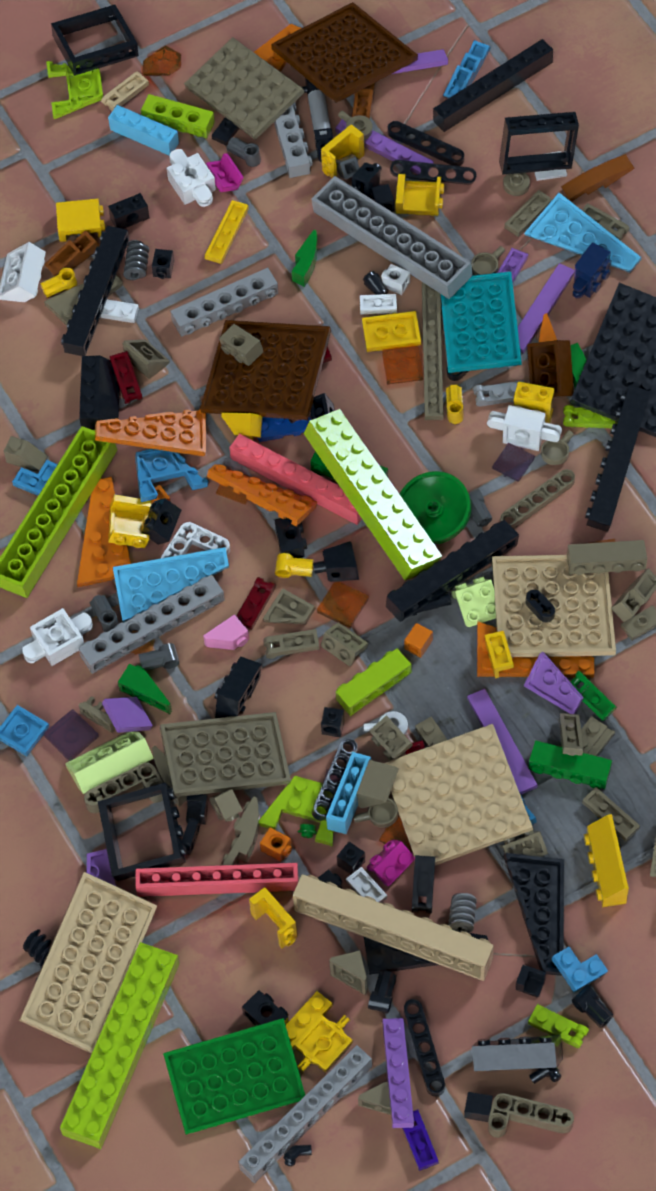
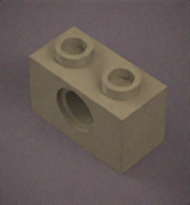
M235 324L219 338L222 345L221 349L224 353L231 354L239 363L243 362L248 366L264 352L260 340Z
M232 789L209 798L219 820L232 821L239 817V812L243 811Z

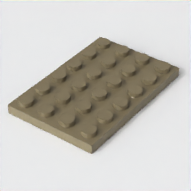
M233 37L184 83L188 90L255 140L305 93L302 87Z
M276 712L160 724L171 788H173L176 797L224 792L229 789L235 791L288 785L291 782Z

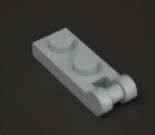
M524 380L488 386H474L473 392L477 397L475 399L476 405L487 406L514 402L517 383L524 382Z

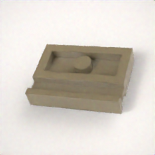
M591 716L581 729L583 753L599 756L615 735V731L610 730L608 726Z

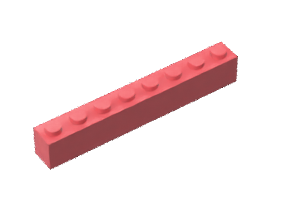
M241 434L237 436L229 447L230 457L237 463L301 496L311 497L321 507L356 525L362 520L339 485Z
M297 863L136 869V891L138 897L259 892L264 887L269 892L295 891L299 882Z

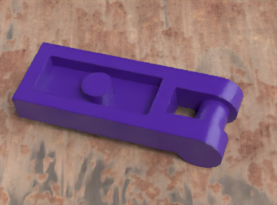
M417 1109L413 1111L416 1126L402 1129L420 1171L439 1164V1160Z

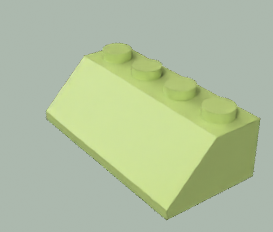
M138 731L126 732L65 763L78 789L85 794L90 789L142 763H149L154 757L145 738Z

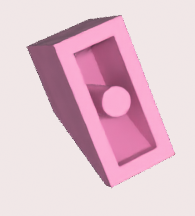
M233 615L203 635L204 644L210 648L235 650L237 647H242L247 643L249 633L240 620Z

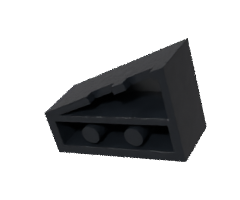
M240 656L237 663L234 662L232 664L229 676L226 675L224 677L222 687L218 688L214 698L217 699L215 718L238 716L240 712L244 713L246 707L243 705L248 697L251 698L261 677V663Z

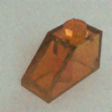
M167 45L143 60L144 76H170L181 68V54Z

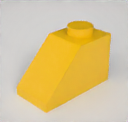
M252 413L221 414V417L234 435L238 436L241 434L253 440V437L261 438V415Z

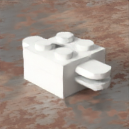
M182 149L173 150L170 153V163L172 165L166 167L168 181L184 205L196 200L201 207L209 206L213 202L212 192L216 190L215 177L198 153L187 157Z
M509 405L506 414L491 411L487 421V425L490 428L503 430V443L539 451L542 439L558 442L562 432V428L559 425L545 422V413L539 410L525 409L521 406Z
M62 608L32 625L30 630L34 641L23 647L22 652L25 660L29 663H34L46 657L51 666L78 652L79 647L84 643L82 635L93 628L91 617L86 613H81L70 619Z

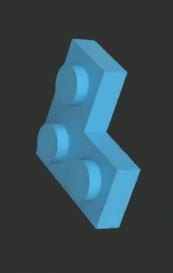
M46 460L38 474L21 467L12 481L13 486L38 496L58 464Z
M570 947L560 951L551 958L573 992L578 991L608 972L597 954L580 963Z

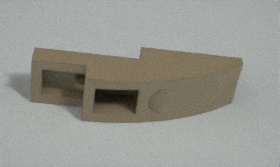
M253 796L250 802L247 801L242 817H238L235 821L236 837L232 842L230 853L225 854L223 857L222 865H237L240 860L248 863L252 855L259 831V808L257 797Z

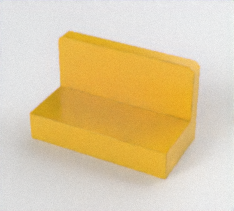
M504 630L485 635L486 648L496 679L499 678V671L514 668Z

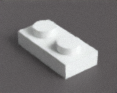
M396 294L360 295L361 315L397 313Z
M107 299L100 318L135 323L139 306L138 304Z
M362 867L346 878V882L358 895L363 897L370 896L379 903L387 899V894Z

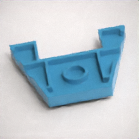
M156 449L136 452L135 461L141 502L157 499L158 493L152 483L184 476L192 490L208 486V480L205 477H200L198 471L194 467H190L185 462L186 459L177 452Z

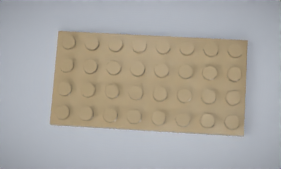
M83 872L19 1021L92 1054L138 945L144 939L157 905Z

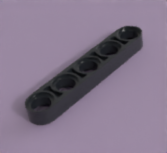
M392 121L387 126L388 135L394 140L452 166H461L464 163V152L457 147L399 121ZM397 127L400 131L392 132L391 129ZM413 134L415 138L407 139L406 136ZM424 141H428L431 144L429 146H423L421 143ZM439 148H444L446 151L444 153H438L436 150ZM454 155L461 156V159L454 160L452 159V157Z
M395 160L390 166V173L394 177H398V174H405V178L437 182V177H441V182L471 185L477 177L476 171L470 167ZM395 164L402 165L403 171L401 173L393 171ZM413 166H418L421 172L418 175H413L410 169ZM430 168L438 170L436 177H431L428 174ZM454 170L456 173L455 178H447L446 172ZM469 171L473 174L471 181L464 179L463 174Z
M345 738L341 741L312 808V816L316 820H326L327 813L340 782H332L330 776L335 775L341 781L346 767L338 766L336 761L343 760L347 766L352 752L356 753L357 743L351 738ZM343 745H350L353 751H345ZM323 792H331L333 794V798H326L323 795ZM323 807L327 813L319 814L316 808Z
M410 999L404 1005V1015L427 1092L431 1096H440L444 1093L445 1081L423 1007L418 1000ZM415 1005L419 1008V1011L416 1014H410L407 1009L409 1006ZM422 1024L425 1029L422 1033H415L413 1031L414 1025ZM421 1043H427L430 1046V1050L428 1052H421L418 1047ZM427 1062H433L436 1065V1069L429 1072L425 1070L424 1065ZM433 1081H438L442 1087L440 1090L434 1091L430 1088V1084Z

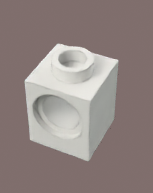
M390 264L388 269H385L381 275L384 287L402 295L410 283V272Z

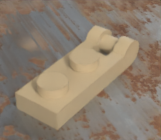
M136 71L107 93L101 102L105 106H109V109L113 111L116 105H124L149 86V81Z

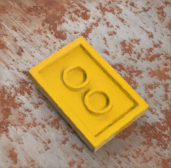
M416 311L362 318L367 352L421 345Z

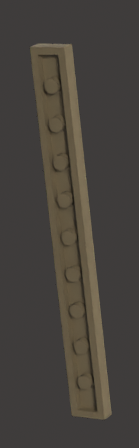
M422 282L425 420H443L440 293Z

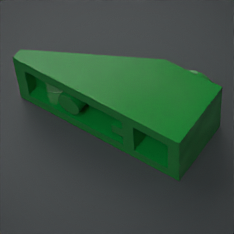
M129 664L118 681L119 691L132 697H137L138 700L171 714L172 709L169 700L145 669L139 665Z

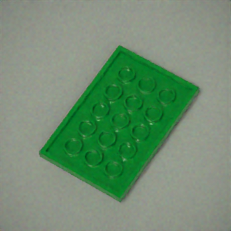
M284 1018L163 1053L185 1135L299 1102L305 1096Z

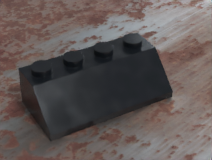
M100 355L82 356L80 425L95 430L96 421L119 419L120 388L111 361Z

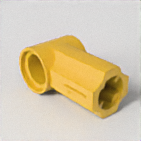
M63 268L59 275L40 283L45 296L48 298L63 290L67 291L76 287L77 280L71 268Z
M450 385L446 388L447 419L452 424H459L464 418L462 387Z
M280 553L277 555L275 575L281 578H289L291 575L312 577L314 560L294 558L290 554Z

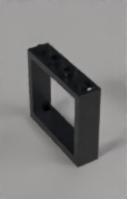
M116 4L51 23L52 36L74 76L139 56L138 43ZM115 20L127 41L75 57L63 35Z
M576 112L506 117L499 157L502 175L572 169L579 128ZM567 131L564 152L508 157L510 140L513 135Z
M166 782L97 801L111 874L115 880L121 881L136 877V869L168 868L186 863L187 849L182 844L183 830L181 825H178L177 818H180V815L173 801L176 799V796L174 795L173 788ZM162 794L174 854L123 868L111 808Z

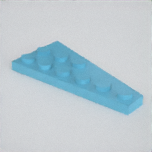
M560 193L555 196L524 233L528 237L579 255H583L593 242L611 252L610 260L612 262L610 266L629 273L642 260L637 253Z
M226 547L113 567L122 622L125 623L134 615L148 610L150 606L163 602L168 596L181 592L186 586H192L201 578L213 576L229 568Z

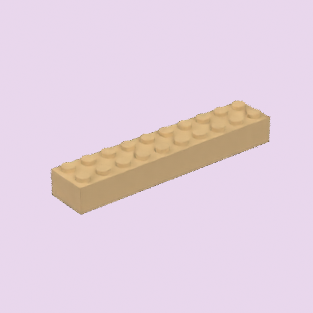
M302 874L293 893L294 911L476 979L485 980L493 961L494 945L486 939H476L467 932H457L448 925H438L426 917L419 918L408 910L401 911L395 909L389 903L382 904L376 902L370 896L363 897L357 895L351 889L344 890L338 888L332 882L325 883L319 881L313 875L306 876Z

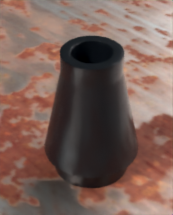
M371 271L364 276V285L374 294L388 293L378 273Z

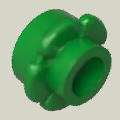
M300 824V830L297 831L301 833L303 838H313V835L317 834L316 826L311 824Z

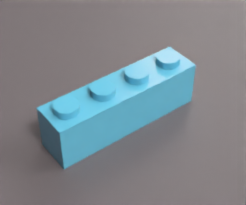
M116 105L108 117L111 131L170 156V153L179 144L177 130L119 105Z
M352 752L326 816L328 830L347 834L358 807L357 791L368 762L371 760L370 756Z

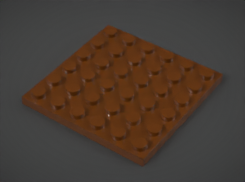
M353 2L271 44V49L335 103L418 60L417 53Z
M225 320L221 336L235 324L260 340L264 352L248 366L243 362L239 363L231 354L224 353L219 340L200 406L201 413H252L268 418L308 420L331 334L330 326Z

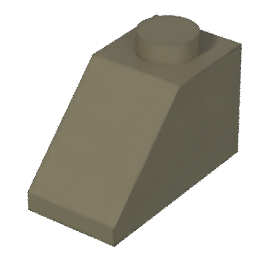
M13 436L10 437L4 449L6 463L36 472L41 470L48 458L46 454L29 441Z
M384 1082L359 1095L358 1106L391 1115L388 1082Z

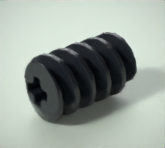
M37 929L27 937L23 944V949L25 952H28L30 957H34L35 962L39 963L42 968L52 941L48 939L44 942L46 935L42 934L39 936L41 930Z

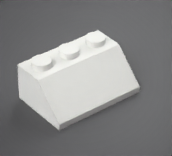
M27 242L7 254L0 282V300L26 302L37 295L41 270L45 263V251Z

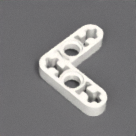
M186 522L179 528L161 558L172 557V553L174 556L184 555L192 544L206 551L218 549V546L225 545L228 555L230 543L220 535L194 523ZM191 529L192 533L189 532L186 536L185 531H189ZM203 536H208L210 538V541L207 543H202L200 541V538ZM177 543L184 544V548L181 550L175 549L174 546Z

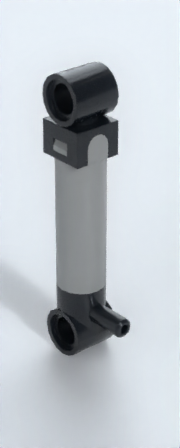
M305 78L306 86L302 88L308 95L317 158L322 163L321 149L333 139L326 97L321 90Z

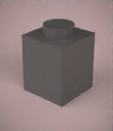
M348 155L336 160L337 171L342 179L351 178L360 168L356 156Z

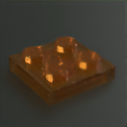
M419 346L382 350L387 385L423 381Z

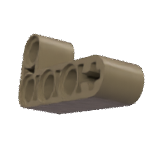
M142 763L87 791L84 796L87 810L91 813H99L97 801L162 784L163 781L152 764ZM145 773H151L148 777L143 776ZM127 782H134L130 786L125 785ZM112 790L116 791V793H114V794H112V795H111V794H107L109 791H112ZM161 794L150 797L149 799L152 802L158 803L163 800V797Z
M501 1093L495 1096L488 1120V1131L493 1137H502L507 1131L509 1120L565 1134L572 1130L574 1116L570 1110ZM504 1102L508 1107L501 1109L497 1105ZM526 1108L529 1112L521 1114L518 1112V1109ZM540 1113H546L549 1115V1117L547 1119H541L538 1115ZM563 1119H567L565 1124L561 1123ZM500 1122L503 1124V1127L497 1129L492 1124Z

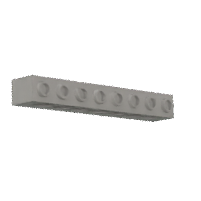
M212 575L203 577L192 586L183 588L181 592L168 596L163 602L150 606L145 612L134 615L125 623H119L114 629L101 633L96 639L83 643L79 647L80 657L93 674L225 601L224 592ZM150 621H154V622H155V623H153V624H147V623L150 622ZM118 639H119V640H122V641H120V642H118V643H115V642H114L115 640H118Z
M356 1045L238 1161L240 1170L253 1183H256L284 1153L372 1068V1058Z

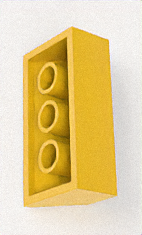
M609 814L588 825L586 834H583L585 846L589 845L588 861L594 867L592 879L593 882H597L596 897L598 901H601L602 908L626 904L629 889L612 814Z

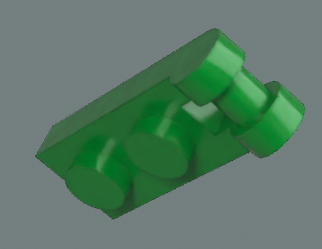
M578 670L570 683L584 697L582 701L602 721H605L617 706ZM582 681L584 685L578 689L577 685Z

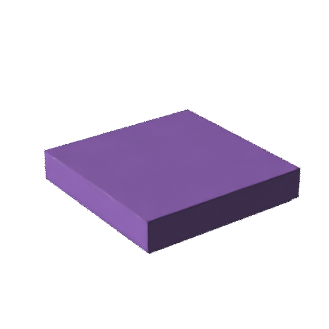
M137 697L104 699L102 702L117 733L151 730L153 725Z

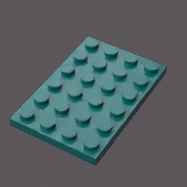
M511 271L472 276L450 299L441 294L448 373L522 365Z

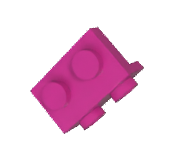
M228 153L223 154L221 161L206 162V166L215 177V185L220 192L239 189L243 175Z
M391 840L384 845L383 850L370 859V864L366 868L369 871H373L383 884L389 887L415 860V857L402 841Z

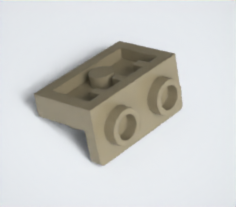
M339 622L325 631L321 642L322 648L348 666L353 665L355 657L367 649L368 642Z
M387 715L369 730L373 735L371 740L378 747L382 745L386 749L383 753L390 761L399 758L413 745Z
M532 830L523 833V836L504 840V843L500 845L504 854L512 853L540 857L548 854L540 831Z

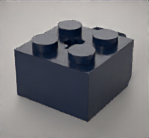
M593 242L575 264L573 297L581 298L585 295L590 298L594 292L597 293L599 291L602 281L607 280L611 272L609 270L612 262L610 260V251Z

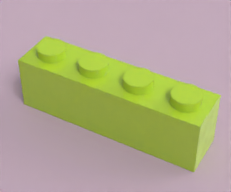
M398 648L388 651L381 660L371 663L364 672L357 673L347 684H341L335 691L336 700L352 716L412 673V664Z

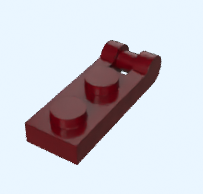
M125 351L109 356L124 403H131L130 401L135 399L137 401L142 400V393L128 352ZM133 388L134 392L128 394L127 390Z
M256 578L254 586L236 616L246 628L251 630L254 628L275 590V583H267L263 578ZM261 588L266 590L264 594L259 592Z

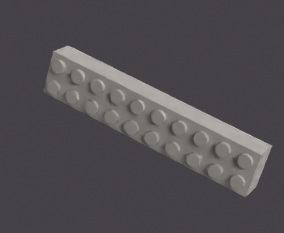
M336 176L311 199L313 211L398 267L409 271L412 276L448 299L473 276L470 261Z

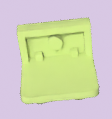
M479 577L474 579L472 584H458L455 586L456 589L451 590L452 597L458 601L464 623L467 627L477 625V621L483 623L496 618L494 587L491 579Z

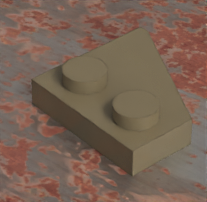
M282 588L263 620L268 623L306 624L316 608L314 605Z

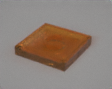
M337 581L332 584L320 603L317 613L351 629L369 600V596Z

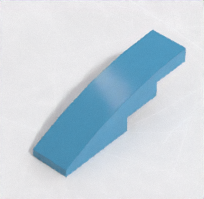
M476 40L473 41L469 52L465 53L461 64L457 65L443 94L444 97L450 98L472 84L491 49L489 45Z

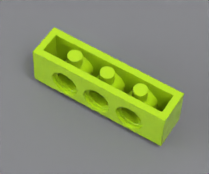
M148 94L141 108L142 116L179 132L193 134L197 137L208 138L215 123L213 111Z

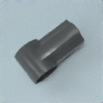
M232 137L227 145L228 152L245 160L246 164L250 167L260 164L261 157L258 145L254 143L248 144L236 137Z
M475 489L468 492L472 504L471 516L478 527L488 525L492 521V516L484 504L485 501L481 491Z
M104 595L93 597L90 601V606L101 623L103 631L108 632L114 629L119 624L116 612L112 610Z
M172 643L164 644L158 650L139 654L141 667L145 671L159 667L171 669L179 665L176 647Z

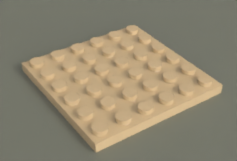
M567 555L492 556L497 632L504 630L511 657H538L541 652H544L547 657L606 656L616 654L608 572L600 574L584 573L582 575L569 574ZM539 590L555 607V617L552 621L542 622L527 607L525 599L528 591Z
M493 724L384 763L399 768L391 793L397 805L414 856H435V865L533 830Z

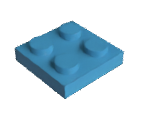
M17 705L0 726V741L27 757L50 726L49 723Z

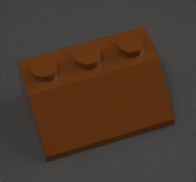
M570 340L527 344L530 384L554 388L553 398L572 396L574 390Z

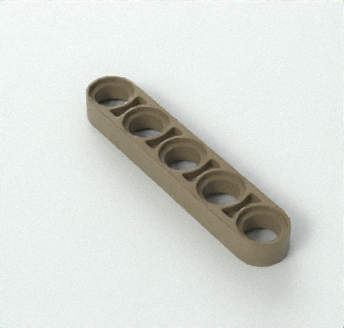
M568 469L560 471L504 511L500 516V522L506 517H511L514 522L509 525L514 529L574 485L575 474ZM569 476L572 480L570 482H563L561 478ZM549 486H555L557 488V491L551 493L547 490V488ZM535 496H539L543 501L535 503L532 499ZM524 506L528 508V512L520 513L518 509Z

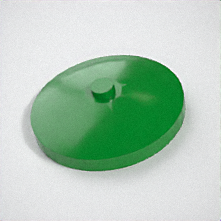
M439 471L420 474L410 480L399 494L433 544H441L453 539L465 528L469 521L472 509L470 495L465 485L451 474Z

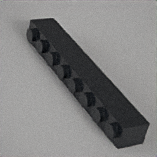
M543 39L536 42L434 107L433 122L443 132L447 131L553 63V48Z
M107 225L105 232H102L100 246L96 247L95 259L91 261L89 266L90 272L84 278L83 290L79 291V301L73 307L72 319L68 320L67 332L63 334L61 339L64 353L86 356L129 242L128 230Z
M629 385L627 391L623 390L620 401L623 404L616 411L615 418H618L617 424L613 423L610 431L613 437L611 441L608 440L605 451H608L607 457H603L600 468H603L602 474L598 473L595 481L598 487L596 491L593 490L590 501L593 502L592 507H588L585 518L588 519L586 526L608 532L650 391Z
M505 520L493 524L488 531L481 532L471 542H466L457 551L450 552L442 561H437L428 570L421 571L413 580H408L399 589L392 590L387 595L386 608L402 622L490 564L492 556H502L517 546L519 534Z

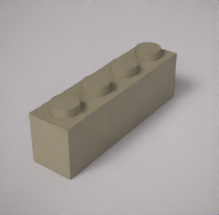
M644 540L570 544L567 548L569 574L582 575L584 573L600 574L603 572L618 573L622 571L646 570L647 553Z

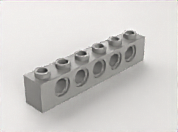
M295 102L274 122L289 178L310 174V166H312L311 156H307V142H303V128L299 129L300 118L299 115H295V111H297Z
M269 268L263 269L171 310L172 322L181 337L192 334L202 327H207L211 323L223 320L231 314L239 313L249 306L257 305L267 298L274 297L276 294H279L278 283Z

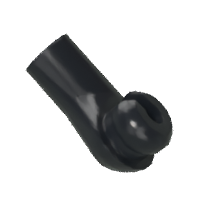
M539 1068L529 1075L534 1084L545 1077H550L551 1081L557 1082L562 1076L558 1068Z
M292 1146L284 1153L285 1165L294 1166L296 1164L295 1159L298 1156L312 1155V1146Z

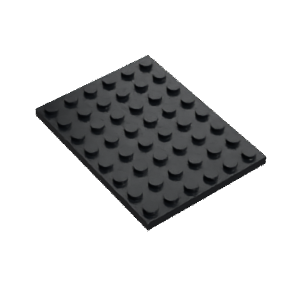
M619 282L570 403L617 421L618 418H615L618 407H622L623 404L620 401L623 390L627 391L628 386L631 385L650 391L639 431L656 437V297Z

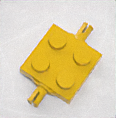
M321 1015L294 1044L295 1048L305 1057L297 1067L304 1072L312 1063L326 1073L353 1044V1040L343 1031V1028L350 1022V1019L343 1015L337 1023H334Z

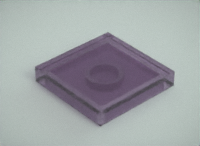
M73 709L43 733L44 737L68 761L75 758L99 737V734Z

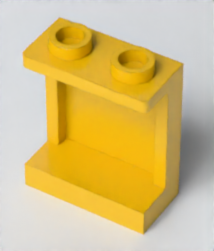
M352 124L321 149L322 171L326 176L331 178L337 177L336 160L351 154L358 159L364 156V134Z
M398 174L396 214L439 216V209L443 208V198H440V194H444V183H441V177H437V182L405 181V174Z
M99 199L56 203L57 228L60 242L67 241L66 235L82 234L85 230L88 233L97 232L98 237H101L102 231H105L104 220H101V216H104L103 205H99Z
M518 382L514 395V406H521L529 410H539L545 413V422L551 423L554 388Z
M114 494L110 504L108 542L117 545L133 546L135 548H146L149 535L142 534V530L144 528V521L148 518L151 500L141 502L139 498Z
M264 887L249 899L251 915L256 920L266 913L279 928L277 934L280 948L283 949L285 946H291L297 938L296 922L273 895Z

